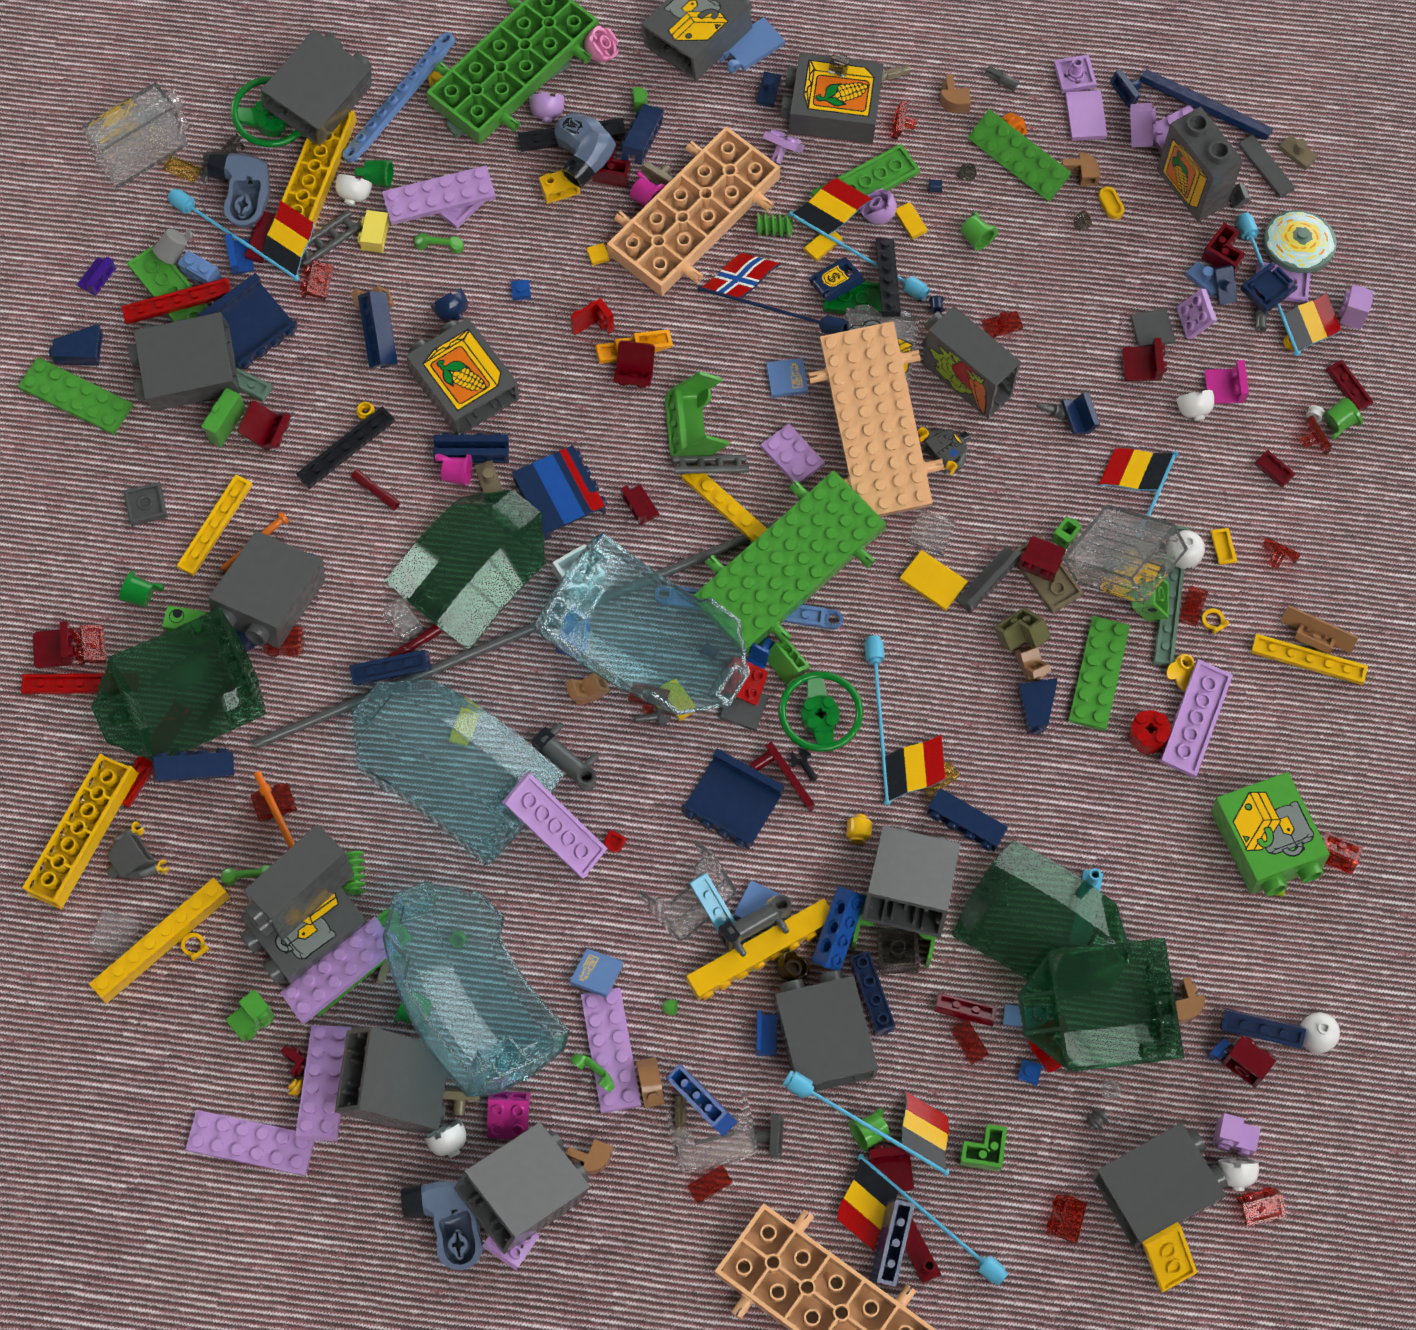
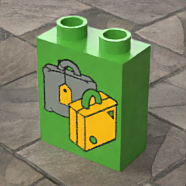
M1289 772L1216 798L1211 814L1250 894L1263 890L1266 896H1273L1288 887L1287 881L1300 877L1302 883H1308L1324 874L1322 868L1330 853Z

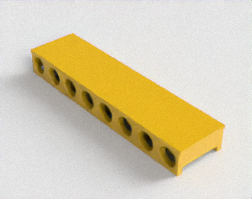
M351 110L320 147L306 138L282 198V202L314 222V228L343 157V151L347 147L356 124L355 111Z
M101 753L98 755L22 887L29 896L62 910L132 784L139 775V772L132 766L119 763L105 757ZM101 761H103L102 766L100 767V769H98L99 764L101 763ZM74 811L72 818L69 820L71 813ZM64 828L62 835L59 837L61 830ZM34 880L33 886L30 888V884Z

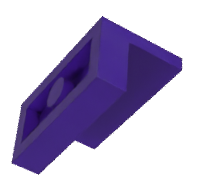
M97 257L77 283V286L96 296L116 270L113 259L106 257L103 260Z

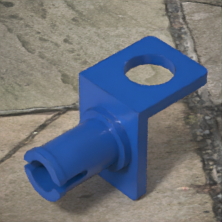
M766 637L760 646L754 643L751 647L749 658L746 661L764 669L769 658V650L774 645L773 640Z

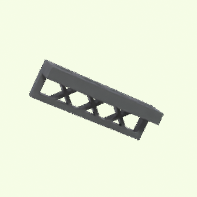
M1006 546L957 598L956 602L972 613L1020 561L1022 552L1018 549L1014 552Z

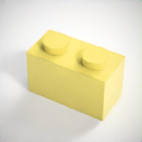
M366 211V215L362 217L361 221L362 232L358 234V243H360L362 250L383 253L390 224L388 213Z

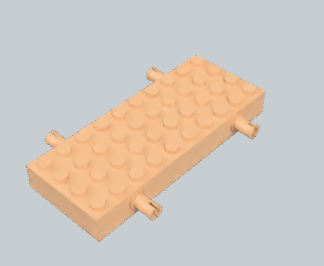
M727 126L704 149L695 144L694 141H691L687 145L686 151L695 157L633 219L629 218L622 211H619V214H616L614 218L623 228L607 243L608 255L661 297L683 275H686L697 284L702 279L703 274L692 266L754 204L759 205L766 212H769L774 206V202H771L764 194L780 179L781 167Z
M894 321L820 336L825 370L808 372L810 384L826 380L829 382L849 475L847 479L843 480L880 517L931 507L933 502L927 475L930 472L944 470L942 458L928 462L923 460L903 367L905 366L904 364L921 361L919 350L906 353L900 352Z
M763 1203L715 1270V1276L741 1294V1299L731 1310V1313L736 1315L741 1309L737 1315V1318L740 1320L743 1319L751 1305H756L788 1330L935 1329L907 1309L906 1306L914 1294H916V1290L913 1288L908 1295L906 1294L911 1286L905 1284L900 1294L894 1299L806 1235L804 1231L812 1219H814V1216L810 1213L805 1219L808 1211L804 1209L796 1222L791 1224Z

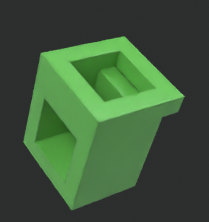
M1066 516L1054 532L1052 541L1068 550L1072 542L1079 535L1082 526L1077 520Z

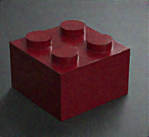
M1242 1036L1221 1064L1255 1088L1264 1079L1276 1060L1273 1059V1055L1270 1052L1258 1048L1255 1041L1251 1038Z

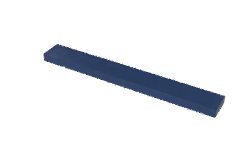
M1148 69L1143 72L1139 79L1140 82L1195 108L1201 106L1206 113L1264 140H1267L1273 131L1272 127Z

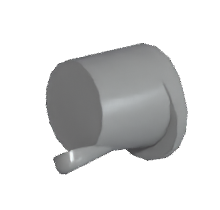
M167 229L153 246L152 250L161 261L177 265L187 242L193 237V232L187 230L183 235L175 229Z

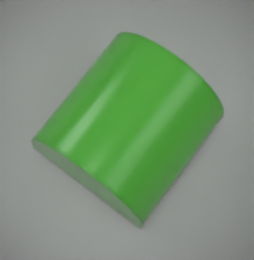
M633 87L635 112L641 110L644 104L648 105L647 91L642 87Z

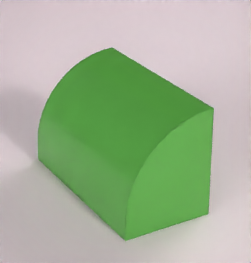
M786 639L787 642L785 644L779 641L771 647L768 663L788 686L793 680L805 674L810 665L792 643Z

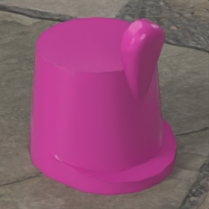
M637 171L636 175L640 179L633 185L630 197L644 208L665 185H656L650 182L641 171Z
M442 454L435 455L436 461H443L441 468L442 481L463 486L469 485L472 476L471 455L467 454L465 458L447 457Z

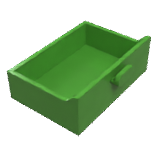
M228 388L224 390L201 426L206 431L209 442L220 448L246 410L241 395Z

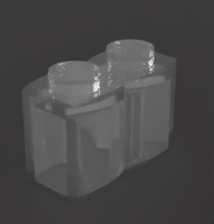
M402 596L382 608L384 612L382 617L387 625L391 623L394 627L392 632L397 639L401 638L405 642L423 631L421 623Z

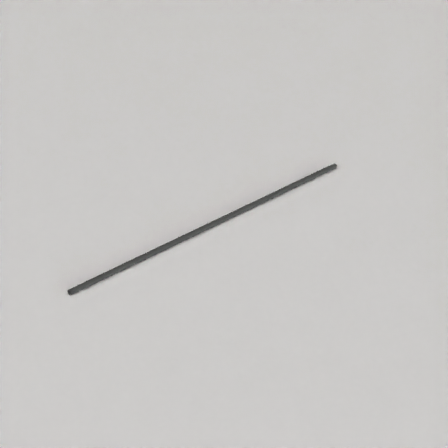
M776 521L765 525V527L768 529V528L771 527ZM745 535L726 541L433 664L430 671L407 675L252 741L255 749L561 621V617L564 614L575 616L706 561L712 555H720L751 541Z

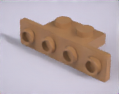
M1290 605L1287 606L1281 618V622L1298 629L1294 637L1302 644H1308L1316 648L1320 652L1330 654L1333 646H1336L1351 653L1358 640V636Z

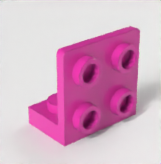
M1237 360L1235 367L1232 369L1205 370L1206 390H1213L1214 404L1245 403L1249 394L1245 360Z
M490 1091L487 1120L488 1138L515 1139L528 1130L531 1092Z

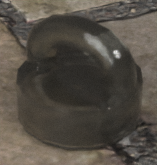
M972 163L962 164L957 177L964 181L974 180L977 173L975 165Z
M1084 210L1077 213L1074 219L1075 229L1081 230L1091 227L1092 219L1089 213Z

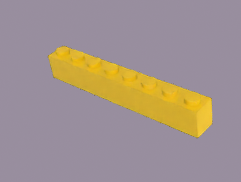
M213 877L91 981L89 985L107 1004L230 898L226 890Z
M823 898L786 919L784 922L789 929L787 934H784L776 925L742 944L746 951L744 957L733 949L687 975L686 981L697 1000L711 998L714 995L713 992L719 989L721 991L727 989L732 985L731 982L736 979L739 981L743 980L749 975L750 971L762 969L766 966L765 963L771 959L776 961L787 950L791 952L800 947L801 942L805 940L809 942L818 936L817 933L822 931L830 909L826 900Z

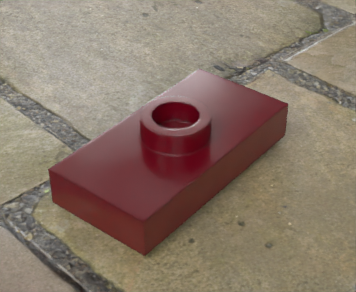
M1269 450L1263 453L1254 463L1281 488L1296 474Z

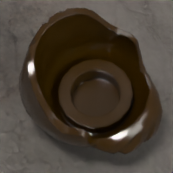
M795 951L783 953L776 964V971L779 977L787 982L801 980L807 977L810 972L808 961L797 956Z

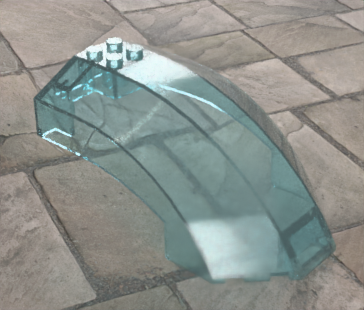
M604 533L594 536L569 567L547 600L533 627L534 631L604 680L653 706L675 715L730 706L750 675L745 656L747 655L744 639L742 640L741 620L712 598L699 599L644 564Z
M433 680L377 683L352 712L357 768L386 793L393 791L424 814L483 865L491 864L525 827L502 804L503 800L525 773L528 772L534 776L550 793L564 775L545 756L498 718L458 692Z
M424 881L392 896L382 937L391 975L402 1004L422 1042L467 1097L498 1094L529 1079L565 1050L570 1030L536 994L517 968L500 938L505 919L481 892L473 891V894L462 892L461 888L445 885V888L434 886L433 882Z

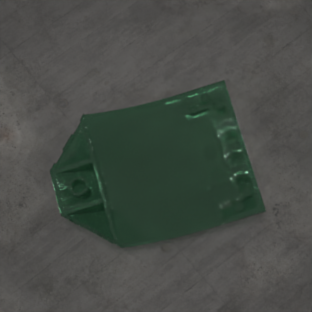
M514 490L462 496L421 535L385 582L429 620L469 650L518 591L546 564L542 512Z
M217 608L153 639L109 656L105 674L102 675L98 686L99 691L91 706L106 743L149 759V761H152V758L156 757L158 753H168V756H175L177 752H185L267 715L259 679L247 651L221 608Z
M1015 840L992 862L971 894L952 933V936L1017 973L1052 997L1056 1002L1062 1001L1064 998L1091 994V992L1102 989H1111L1131 958V952L1117 904L1079 876Z
M1165 938L1088 947L1051 949L1017 995L1023 1035L1070 1072L1185 1058Z

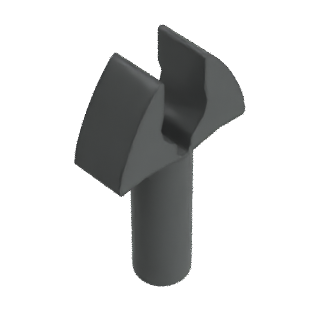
M656 705L657 710L654 713L636 715L634 717L635 723L655 720L659 722V727H662L671 720V716L661 717L660 715L662 713H669L670 709L662 705Z

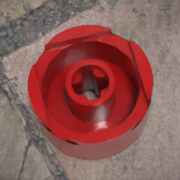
M1154 710L1138 713L1128 732L1131 745L1143 754H1154L1162 749L1171 732L1167 716Z

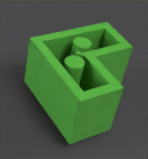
M255 989L239 1001L241 1008L226 1019V1022L243 1042L254 1038L257 1031L262 1027L265 1028L270 1025L275 1017L270 1007Z
M987 1124L984 1128L982 1144L963 1141L959 1166L1000 1172L1003 1165L1007 1127Z

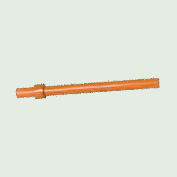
M257 771L253 775L260 787L258 790L261 796H264L290 849L295 845V842L271 794L272 789L270 785L266 783L261 771Z

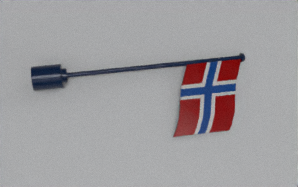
M741 253L737 255L713 279L697 288L699 292L704 291L817 323L821 328V332L830 335L848 331L849 329L848 320L826 315L821 320L742 299L772 270L780 266L778 262Z

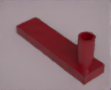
M771 741L765 746L768 751L750 762L749 765L759 771L775 761L809 812L816 808L814 802Z
M912 1219L905 1252L921 1283L925 1284L940 1276L941 1272Z

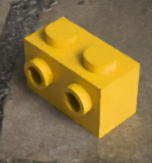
M563 169L539 177L540 188L546 204L580 194V188L562 173Z

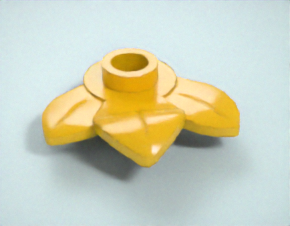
M1181 654L1167 668V678L1170 680L1175 679L1177 686L1182 691L1186 690L1194 668V659L1188 654Z

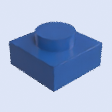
M529 280L511 281L513 301L531 299Z
M1224 1038L1207 1057L1212 1062L1216 1058L1221 1060L1229 1052L1227 1047L1230 1043Z
M1023 1059L1017 1080L1037 1086L1042 1065Z

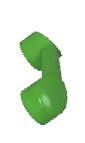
M419 233L414 238V245L419 250L426 249L429 244L450 246V250L454 254H460L464 250L463 241L455 236L448 239L430 237L426 233Z
M264 865L260 869L234 871L233 868H226L221 873V880L225 885L230 886L235 884L238 878L259 877L270 865Z
M574 1054L571 1057L570 1061L583 1070L585 1066H588L599 1075L601 1079L598 1081V1084L611 1093L615 1084L611 1075L590 1057L580 1054Z

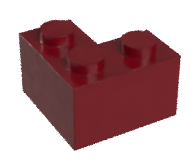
M617 143L612 156L595 173L592 182L628 187L631 161L616 159Z
M1224 222L1205 247L1201 259L1216 268L1232 265L1235 274L1245 256L1244 252L1233 246L1240 231Z

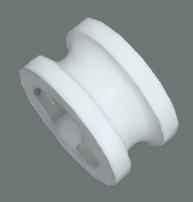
M1311 405L1306 413V417L1313 422H1320L1325 410L1317 405Z

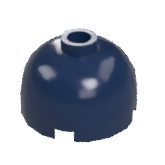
M462 288L457 289L456 294L453 295L450 292L435 301V305H431L433 312L438 318L443 321H459L463 318L462 314L467 310L468 300Z

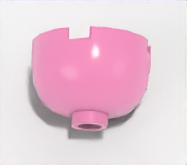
M600 25L589 31L584 39V49L592 54L591 59L595 62H607L616 57L619 49L616 50L617 38L607 27L602 28Z

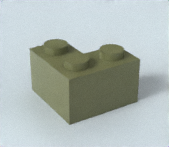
M1025 607L994 626L1000 644L1010 651L1017 649L1026 641L1037 647L1051 638L1045 620Z

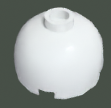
M339 174L335 187L339 197L345 199L344 203L355 205V202H363L368 198L372 183L364 179H356L354 176Z
M1204 390L1202 393L1193 392L1176 398L1181 414L1187 418H1194V421L1205 419V415L1209 414L1214 407L1213 390Z
M1182 530L1175 533L1170 538L1166 547L1168 559L1174 566L1181 569L1192 566L1196 567L1201 562L1205 553L1203 539L1197 533L1190 530Z
M1322 1012L1312 1013L1304 1018L1300 1024L1306 1028L1303 1046L1312 1053L1322 1054L1328 1052L1339 1041V1024L1329 1014Z
M461 1120L451 1122L452 1127L444 1125L424 1138L431 1152L438 1156L448 1155L449 1158L460 1154L459 1149L464 1146L467 1136Z
M1236 1158L1218 1160L1217 1166L1223 1172L1228 1186H1232L1233 1191H1244L1245 1187L1251 1186L1256 1182L1259 1175V1161L1252 1159L1236 1160Z

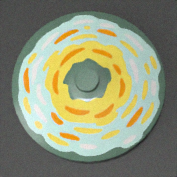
M1300 210L1287 211L1275 216L1269 222L1263 238L1264 248L1270 259L1281 268L1295 273H1312L1323 269L1332 260L1337 247L1336 236L1331 226L1321 217Z

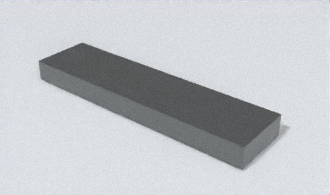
M1254 135L1238 143L1240 150L1279 198L1294 190L1295 186Z

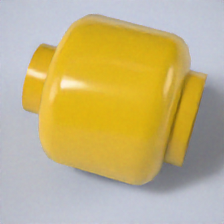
M855 814V817L849 818L846 836L850 839V842L865 844L871 838L872 821L864 814Z

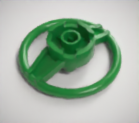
M272 76L256 78L243 85L234 96L231 105V118L238 133L250 143L268 148L287 145L301 135V133L295 130L289 136L279 140H263L248 133L241 125L254 127L266 137L279 136L286 127L288 128V124L262 107V101L256 102L255 108H239L242 97L250 89L266 84Z
M817 671L799 676L786 687L779 701L778 716L785 734L795 744L810 751L828 752L843 747L856 736L863 720V705L857 690L846 679L834 673ZM823 679L836 682L844 687L851 695L855 704L856 715L852 728L843 738L835 742L833 730L839 723L840 711L834 699L827 695ZM807 681V700H805L801 710V723L804 729L813 734L817 744L807 742L796 735L789 726L786 717V705L791 693L799 685ZM821 713L823 714V718L819 719V716L815 715Z

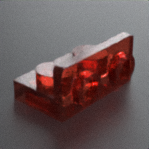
M315 259L310 264H306L303 272L306 275L305 280L302 281L300 286L302 291L301 297L305 298L307 295L325 301L334 266Z
M80 624L77 631L74 632V642L77 643L75 658L79 662V667H83L85 663H105L107 658L103 625Z
M1326 831L1323 841L1330 855L1325 864L1352 874L1359 863L1363 846Z
M1274 1187L1264 1188L1261 1192L1257 1193L1247 1192L1242 1197L1237 1198L1238 1203L1242 1207L1244 1222L1247 1227L1287 1217L1283 1195Z
M1056 1195L1052 1203V1213L1047 1222L1046 1235L1057 1236L1071 1243H1077L1087 1203L1069 1195Z

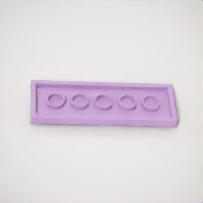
M487 165L382 191L391 225L496 199Z
M1200 659L1195 662L1173 722L1170 736L1159 760L1160 763L1193 778L1197 776L1233 677L1232 674Z
M528 772L525 773L502 802L582 879L585 878L608 849Z
M374 916L280 993L300 1022L305 1024L399 947L378 918Z
M611 989L607 998L595 993L581 994L592 1060L611 1075L615 1084L611 1093L598 1084L601 1077L594 1072L601 1114L641 1107L621 989Z
M311 1025L295 1134L296 1140L338 1141L341 1114L335 1113L346 1033L348 1030H352V1027Z
M196 1110L185 1150L306 1176L315 1140H296L295 1130Z

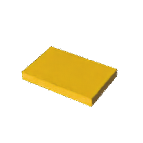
M923 550L919 552L899 579L945 612L968 583L963 577Z
M1178 1222L1142 1242L1158 1288L1162 1293L1198 1273L1183 1230Z

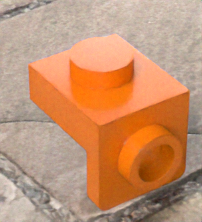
M1012 112L1002 117L1003 120L1021 134H1027L1024 118Z

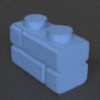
M189 250L178 262L180 272L200 285L220 280L221 278L218 267Z

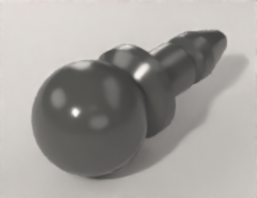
M207 151L203 155L204 162L202 166L204 167V174L202 179L204 184L209 179L207 164L212 151Z
M1036 405L1040 410L1051 413L1052 417L1056 416L1059 420L1067 419L1062 405Z

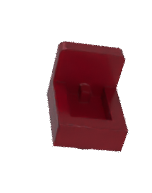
M285 1045L280 1052L285 1058L295 1064L290 1071V1075L296 1079L298 1075L301 1076L305 1072L306 1060L301 1056L302 1052L294 1046L289 1048Z

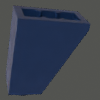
M93 325L53 339V345L49 348V356L58 365L99 366L103 339L100 325Z
M1057 678L1019 684L1017 693L1027 734L1033 733L1037 735L1046 731L1057 687Z

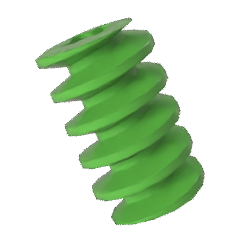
M757 213L756 230L758 235L761 236L763 231H765L766 236H769L770 231H772L773 237H776L777 232H779L780 237H783L786 232L787 237L790 238L793 230V216L789 220L788 215H785L784 219H782L781 214H778L775 219L774 214H771L768 219L766 213L763 214L762 218Z
M347 852L346 855L354 876L341 888L346 894H363L367 890L361 889V887L365 886L366 882L360 881V879L365 878L366 875L360 872L364 871L365 867L359 866V864L364 863L365 860L359 857L363 856L364 852Z

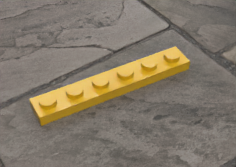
M707 474L682 475V480L752 543L767 530L761 522Z
M235 474L177 564L179 570L193 577L195 576L253 486L252 482Z
M1260 634L1255 635L1251 649L1252 654L1359 685L1364 684L1368 665Z

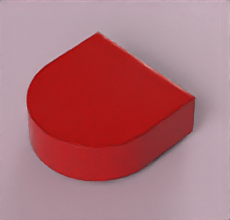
M610 829L604 839V846L608 848V852L618 853L624 847L627 838Z

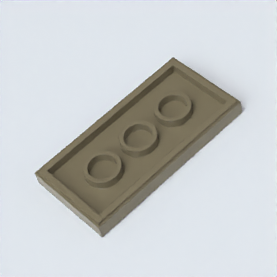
M1042 535L1037 536L1038 538L1045 540ZM1029 542L1017 549L1023 554ZM1062 562L1053 582L1021 570L1052 614L1084 596V592Z

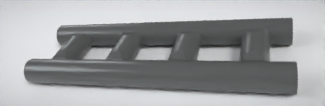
M349 209L312 234L308 246L314 242L320 249L312 255L307 249L303 254L305 260L302 261L305 268L363 228L360 221L354 224L349 219L353 215ZM343 222L349 229L339 234L335 227ZM329 232L334 239L325 244L320 238Z
M747 455L672 456V463H679V467H674V474L749 473V465H742V462H747ZM723 462H734L735 466H724ZM686 463H697L698 466H687ZM705 463H716V466H705Z

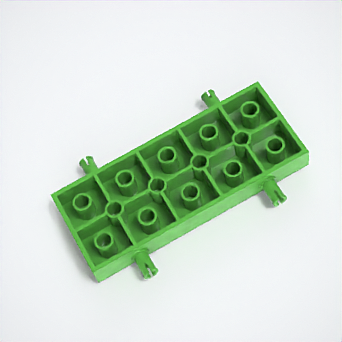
M507 0V4L515 10L455 66L450 69L442 61L439 64L437 63L435 71L443 77L426 92L428 104L478 144H481L501 124L506 125L515 132L520 127V122L511 115L529 99V96L531 97L573 56L579 58L584 64L591 60L592 54L584 50L583 47L584 39L589 31L599 26V20L573 0H525L523 2L521 0Z
M834 470L811 491H807L798 480L794 482L795 484L792 483L789 489L800 501L727 566H723L714 555L710 556L711 559L708 558L705 562L716 573V576L694 594L695 602L746 655L751 651L754 643L758 645L770 633H773L782 644H785L787 642L786 639L789 640L792 635L780 624L855 557L866 568H869L870 564L873 565L876 561L865 548L886 530V522Z

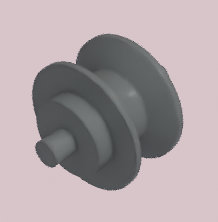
M1093 1109V1117L1087 1116L1088 1124L1090 1125L1089 1129L1091 1131L1093 1129L1103 1131L1102 1124L1109 1123L1106 1116L1107 1111Z

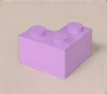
M1152 103L1131 104V146H1153V141L1157 140L1156 130H1153V123H1156V108H1152Z
M1352 285L1350 291L1346 290L1343 298L1344 303L1338 315L1341 316L1340 324L1361 330L1369 314L1374 291L1357 285Z
M1224 1113L1216 1123L1212 1145L1217 1146V1149L1222 1151L1234 1150L1237 1151L1238 1155L1249 1157L1257 1150L1261 1128L1244 1124L1245 1118Z

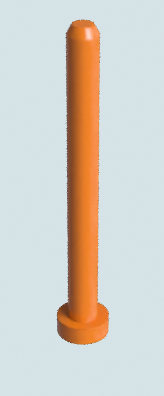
M279 512L277 514L278 518L261 533L269 536L281 524L284 523L286 525L289 522L288 518L282 512ZM242 549L221 566L223 572L228 571Z

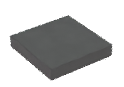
M1167 308L1131 314L1130 318L1138 347L1151 346L1154 338H1161L1162 345L1175 343Z
M160 482L123 490L131 526L168 518Z
M761 693L758 704L752 705L728 694L720 719L756 732L769 695Z

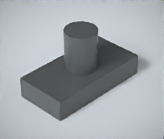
M771 1114V1130H757L756 1133L757 1143H770L769 1156L773 1159H782L784 1118L780 1114Z

